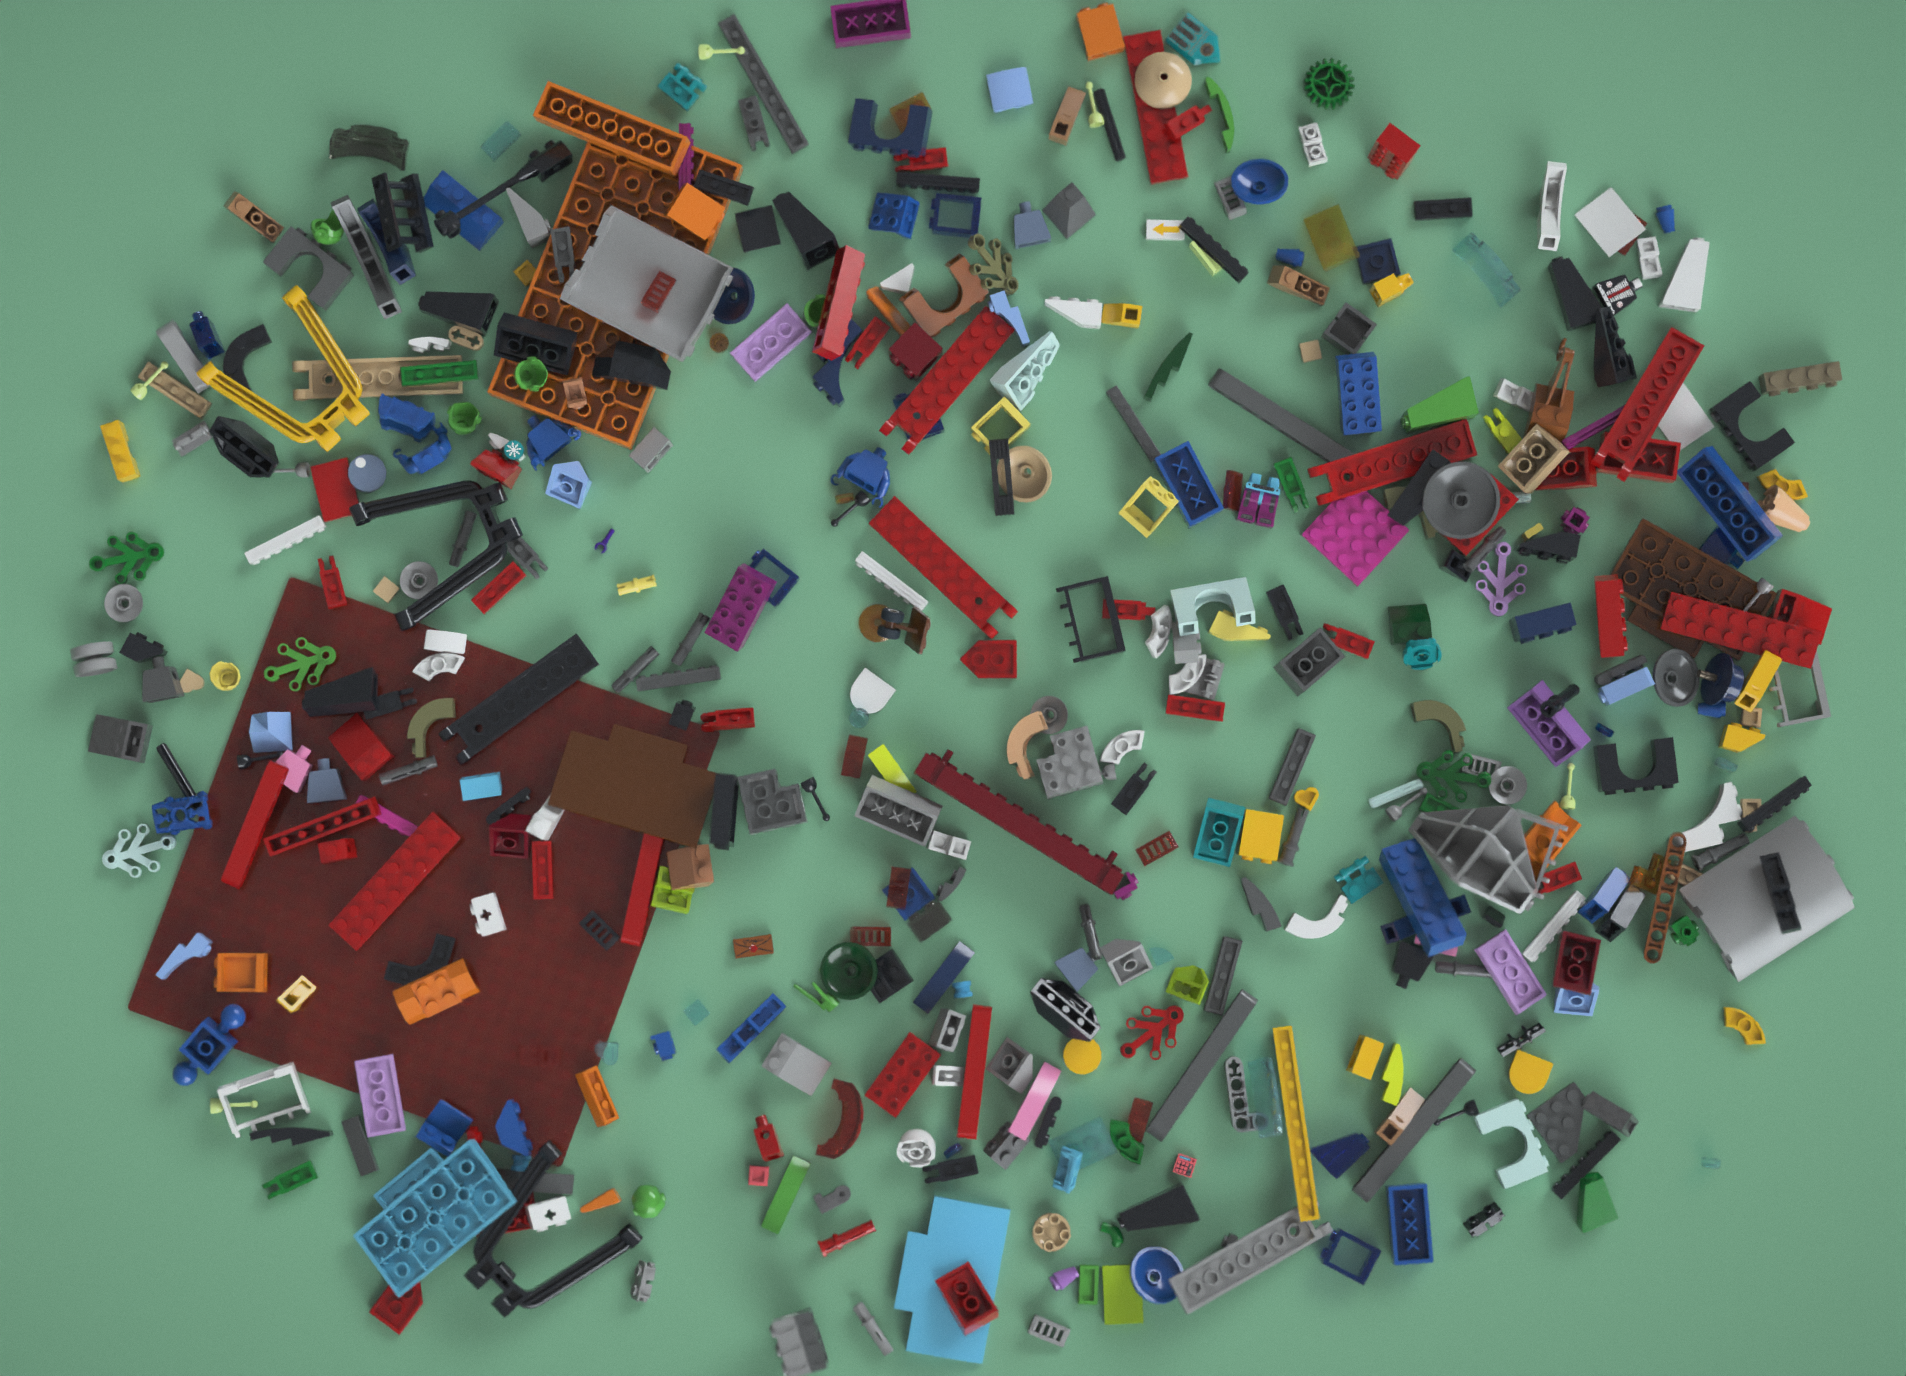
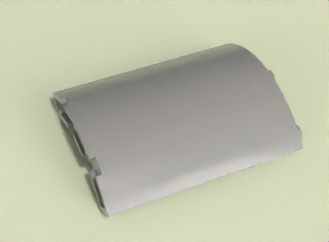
M611 205L604 212L595 233L598 237L593 246H589L582 258L583 264L579 270L576 269L565 283L560 299L683 362L687 356L691 357L693 354L694 345L705 326L712 323L715 316L713 312L725 287L729 286L733 279L731 275L733 267Z
M1793 816L1679 889L1685 904L1697 919H1702L1706 925L1705 930L1714 943H1718L1722 950L1719 953L1728 971L1738 982L1855 908L1852 902L1854 897L1846 889L1833 866L1835 864L1833 858L1829 854H1825L1818 842L1808 831L1809 827L1805 821H1800L1796 816ZM1779 852L1791 886L1790 890L1796 905V913L1801 924V930L1787 934H1781L1760 861V856Z

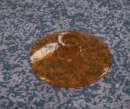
M874 604L867 607L859 618L861 633L872 642L888 640L877 634L878 626L874 624L876 619H880L881 624H885V620L881 618V612L883 608L889 607L882 604Z

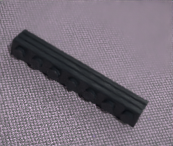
M897 172L896 186H899V188L910 187L911 189L922 188L923 190L934 189L935 191L946 190L947 192H953L954 190L959 193L967 191L971 194H976L979 192L980 178Z
M1187 216L1178 228L1238 283L1248 275V269L1245 266H1241L1236 258L1230 256V252L1224 250L1219 242H1215L1213 237L1207 234L1202 226H1198L1193 218Z
M1806 776L1800 777L1738 821L1737 824L1743 832L1753 831L1755 829L1754 826L1763 824L1764 819H1769L1773 816L1774 812L1778 813L1781 811L1782 806L1785 805L1786 807L1791 803L1792 799L1796 800L1799 798V794L1809 791V787L1812 786Z
M1607 1131L1603 1135L1604 1138L1602 1140L1599 1139L1595 1143L1596 1146L1593 1149L1590 1148L1586 1152L1587 1155L1585 1157L1582 1156L1578 1160L1579 1163L1576 1166L1573 1165L1569 1169L1570 1172L1568 1174L1565 1173L1560 1178L1561 1181L1559 1183L1556 1182L1552 1186L1553 1189L1551 1191L1559 1199L1562 1200L1580 1182V1179L1584 1178L1621 1141L1613 1131Z

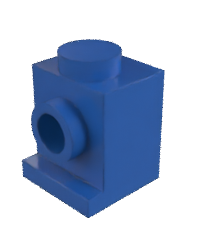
M671 1031L650 1036L651 1040L655 1039L656 1043H653L656 1055H660L662 1061L673 1058L672 1054L677 1053Z

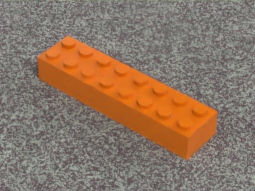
M550 81L547 82L533 114L537 122L673 177H676L691 143L687 136Z

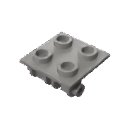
M1206 658L1205 667L1200 678L1192 687L1184 692L1214 700L1225 664L1215 659Z

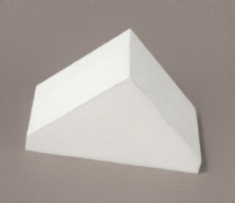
M911 263L880 283L881 289L903 295L910 291L914 265Z
M934 1065L932 1085L962 1086L964 1067Z

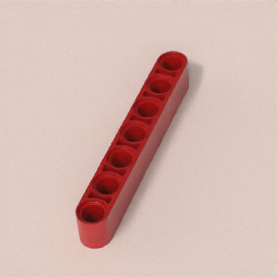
M269 761L223 872L221 882L237 889L242 887L288 775L289 768L273 761Z
M645 833L643 835L621 943L639 947L641 945L664 841L662 838Z
M973 1004L957 1132L958 1138L976 1140L992 1015L991 1006Z

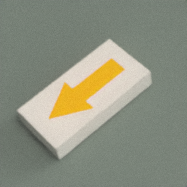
M1146 220V240H1184V232L1178 228L1184 220Z

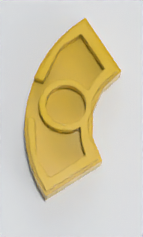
M1776 469L1757 476L1758 481L1765 490L1773 485H1777L1793 500L1808 497L1801 479H1785L1779 475Z
M1723 1007L1724 1026L1732 1027L1739 1031L1743 1036L1745 1045L1766 1044L1762 1028L1753 1017L1740 1009Z

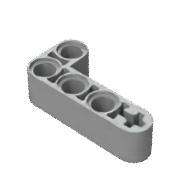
M172 319L156 330L158 337L199 394L210 387L196 374L204 365L182 335L183 333L176 322Z
M1235 1056L1228 1057L1224 1062L1232 1127L1238 1132L1266 1129L1270 1120L1265 1113H1249L1242 1061ZM1232 1060L1238 1063V1066L1235 1067V1072L1240 1073V1076L1229 1077V1074H1233V1069L1228 1067ZM1234 1079H1239L1241 1082L1238 1090L1231 1088V1082ZM1242 1099L1243 1107L1235 1109L1233 1106L1234 1100ZM1259 1115L1265 1118V1123L1262 1126L1255 1124V1119ZM1238 1118L1245 1119L1246 1125L1244 1128L1236 1127Z

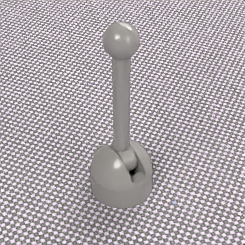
M301 462L295 468L275 469L273 473L295 472L297 476L305 478L310 475V466L308 462Z
M1761 577L1757 583L1758 592L1743 610L1748 611L1760 594L1769 593L1774 586Z
M1115 764L1105 766L1100 772L1107 780L1116 779Z
M1425 787L1421 788L1420 792L1401 806L1392 805L1388 807L1385 811L1393 822L1397 821L1402 816V809L1419 796L1427 794V789Z

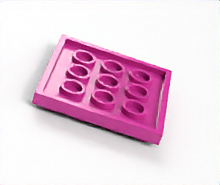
M1364 491L1331 502L1301 536L1358 587L1409 532V529L1388 517L1389 511L1371 494Z

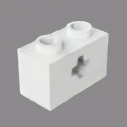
M496 893L471 899L472 904H469L472 915H476L477 922L475 927L478 934L481 933L482 937L507 930ZM485 910L487 912H491L489 920H487V918H483L482 916L485 914Z
M563 1195L525 1206L530 1228L537 1230V1232L548 1230L549 1225L555 1224L557 1227L567 1224L566 1220L571 1219L566 1197ZM547 1210L553 1212V1214L550 1215V1219L544 1216L545 1214H547Z

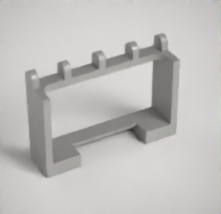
M1817 651L1811 667V673L1817 696L1815 703L1818 715L1789 721L1777 669L1774 674L1776 686L1769 688L1770 692L1777 690L1780 705L1774 706L1773 709H1781L1783 722L1777 723V727L1831 717Z
M1516 809L1519 812L1520 821L1524 818L1555 829L1536 882L1537 890H1539L1541 882H1550L1549 878L1544 877L1547 864H1556L1555 860L1550 859L1554 845L1562 847L1563 843L1556 841L1559 830L1567 831L1568 827ZM1541 893L1535 895L1539 899H1544L1545 896Z

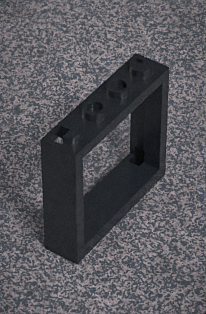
M715 773L710 844L714 845V848L718 850H729V847H734L739 790L735 774Z

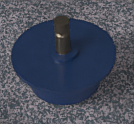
M1726 653L1717 654L1710 660L1704 671H1697V677L1702 678L1700 687L1701 697L1708 705H1716L1721 701L1732 702L1741 692L1744 683L1743 669L1735 665L1731 656Z

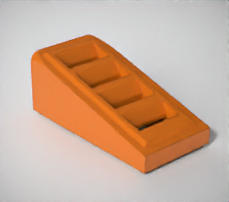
M611 1188L582 1206L580 1211L581 1213L589 1212L619 1203L622 1199L616 1189Z

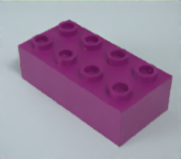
M869 0L830 6L836 49L911 38L906 0Z
M745 563L738 566L704 633L738 652L744 647L777 581Z

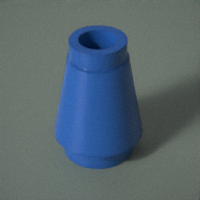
M1671 204L1656 208L1657 213L1655 214L1664 234L1675 231L1674 208L1672 209Z
M1277 249L1276 260L1296 268L1297 266L1302 267L1305 252L1300 251V249Z
M1721 701L1716 705H1708L1705 702L1698 703V714L1715 718L1725 717L1726 702Z

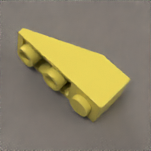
M1224 609L1222 612H1217L1208 631L1209 634L1224 641L1269 640L1271 637L1270 634H1267L1268 630L1260 626L1257 628L1250 624L1236 626L1233 613Z

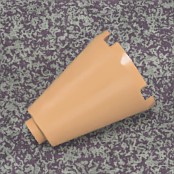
M1777 485L1769 487L1764 492L1766 496L1764 500L1761 501L1759 499V506L1774 525L1796 532L1805 531L1809 527L1810 521L1807 513L1781 487Z

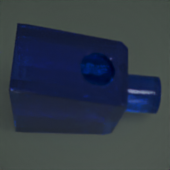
M202 311L193 313L194 321L189 325L198 349L208 360L225 353L214 324L207 316H204Z
M1718 525L1699 547V550L1726 565L1731 563L1737 569L1745 561L1737 554L1738 550Z

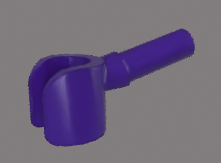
M613 529L609 530L602 542H598L595 545V550H597L600 544L603 545L604 550L601 554L605 553L608 549L607 543L614 533Z

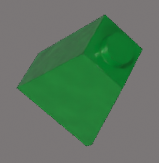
M1599 1172L1588 1173L1584 1178L1580 1179L1577 1226L1583 1234L1619 1219L1604 1178Z

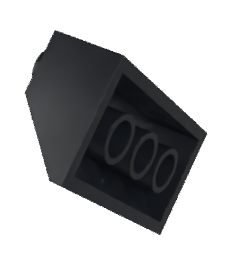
M504 312L497 325L494 356L519 363L527 360V357H536L544 364L547 370L568 375L576 348L578 332Z

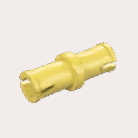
M653 574L640 579L636 577L632 581L617 584L619 596L635 591L639 593L643 589L656 587L657 583Z

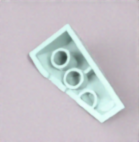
M1049 331L1003 365L990 379L997 393L1002 397L1005 396L1018 411H1021L1035 394L1034 389L1038 381L1041 382L1044 377L1042 376L1046 366L1051 364L1060 346L1053 332Z

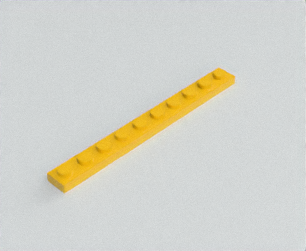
M1292 1025L1272 1028L1299 1219L1300 1222L1318 1220L1319 1212Z

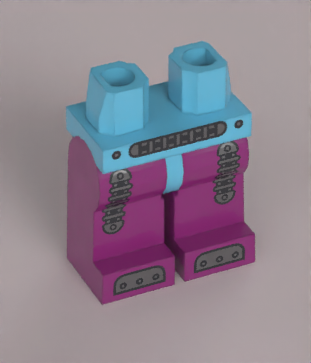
M1252 473L1245 484L1236 520L1253 524L1257 506H1259L1255 525L1272 529L1280 489H1278L1279 479L1269 477L1267 486L1260 485L1262 475Z

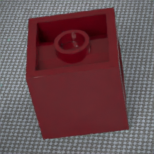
M916 322L888 349L890 362L896 367L900 366L903 368V374L909 380L914 379L916 382L943 355V348Z

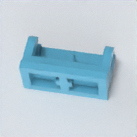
M500 772L466 776L460 779L463 801L502 795Z
M1062 1146L1052 1185L1054 1188L1065 1191L1068 1194L1075 1188L1083 1152Z

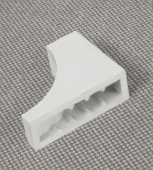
M550 795L541 809L534 814L526 829L527 832L546 841L550 839L565 811L548 805Z

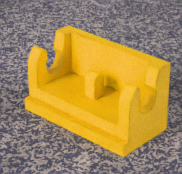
M1359 1035L1346 1071L1371 1080L1384 1043Z

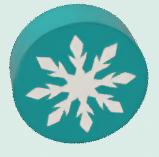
M512 440L505 445L504 453L509 459L518 460L524 454V447L520 442Z

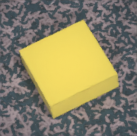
M1541 523L1524 532L1522 538L1526 541L1544 528Z

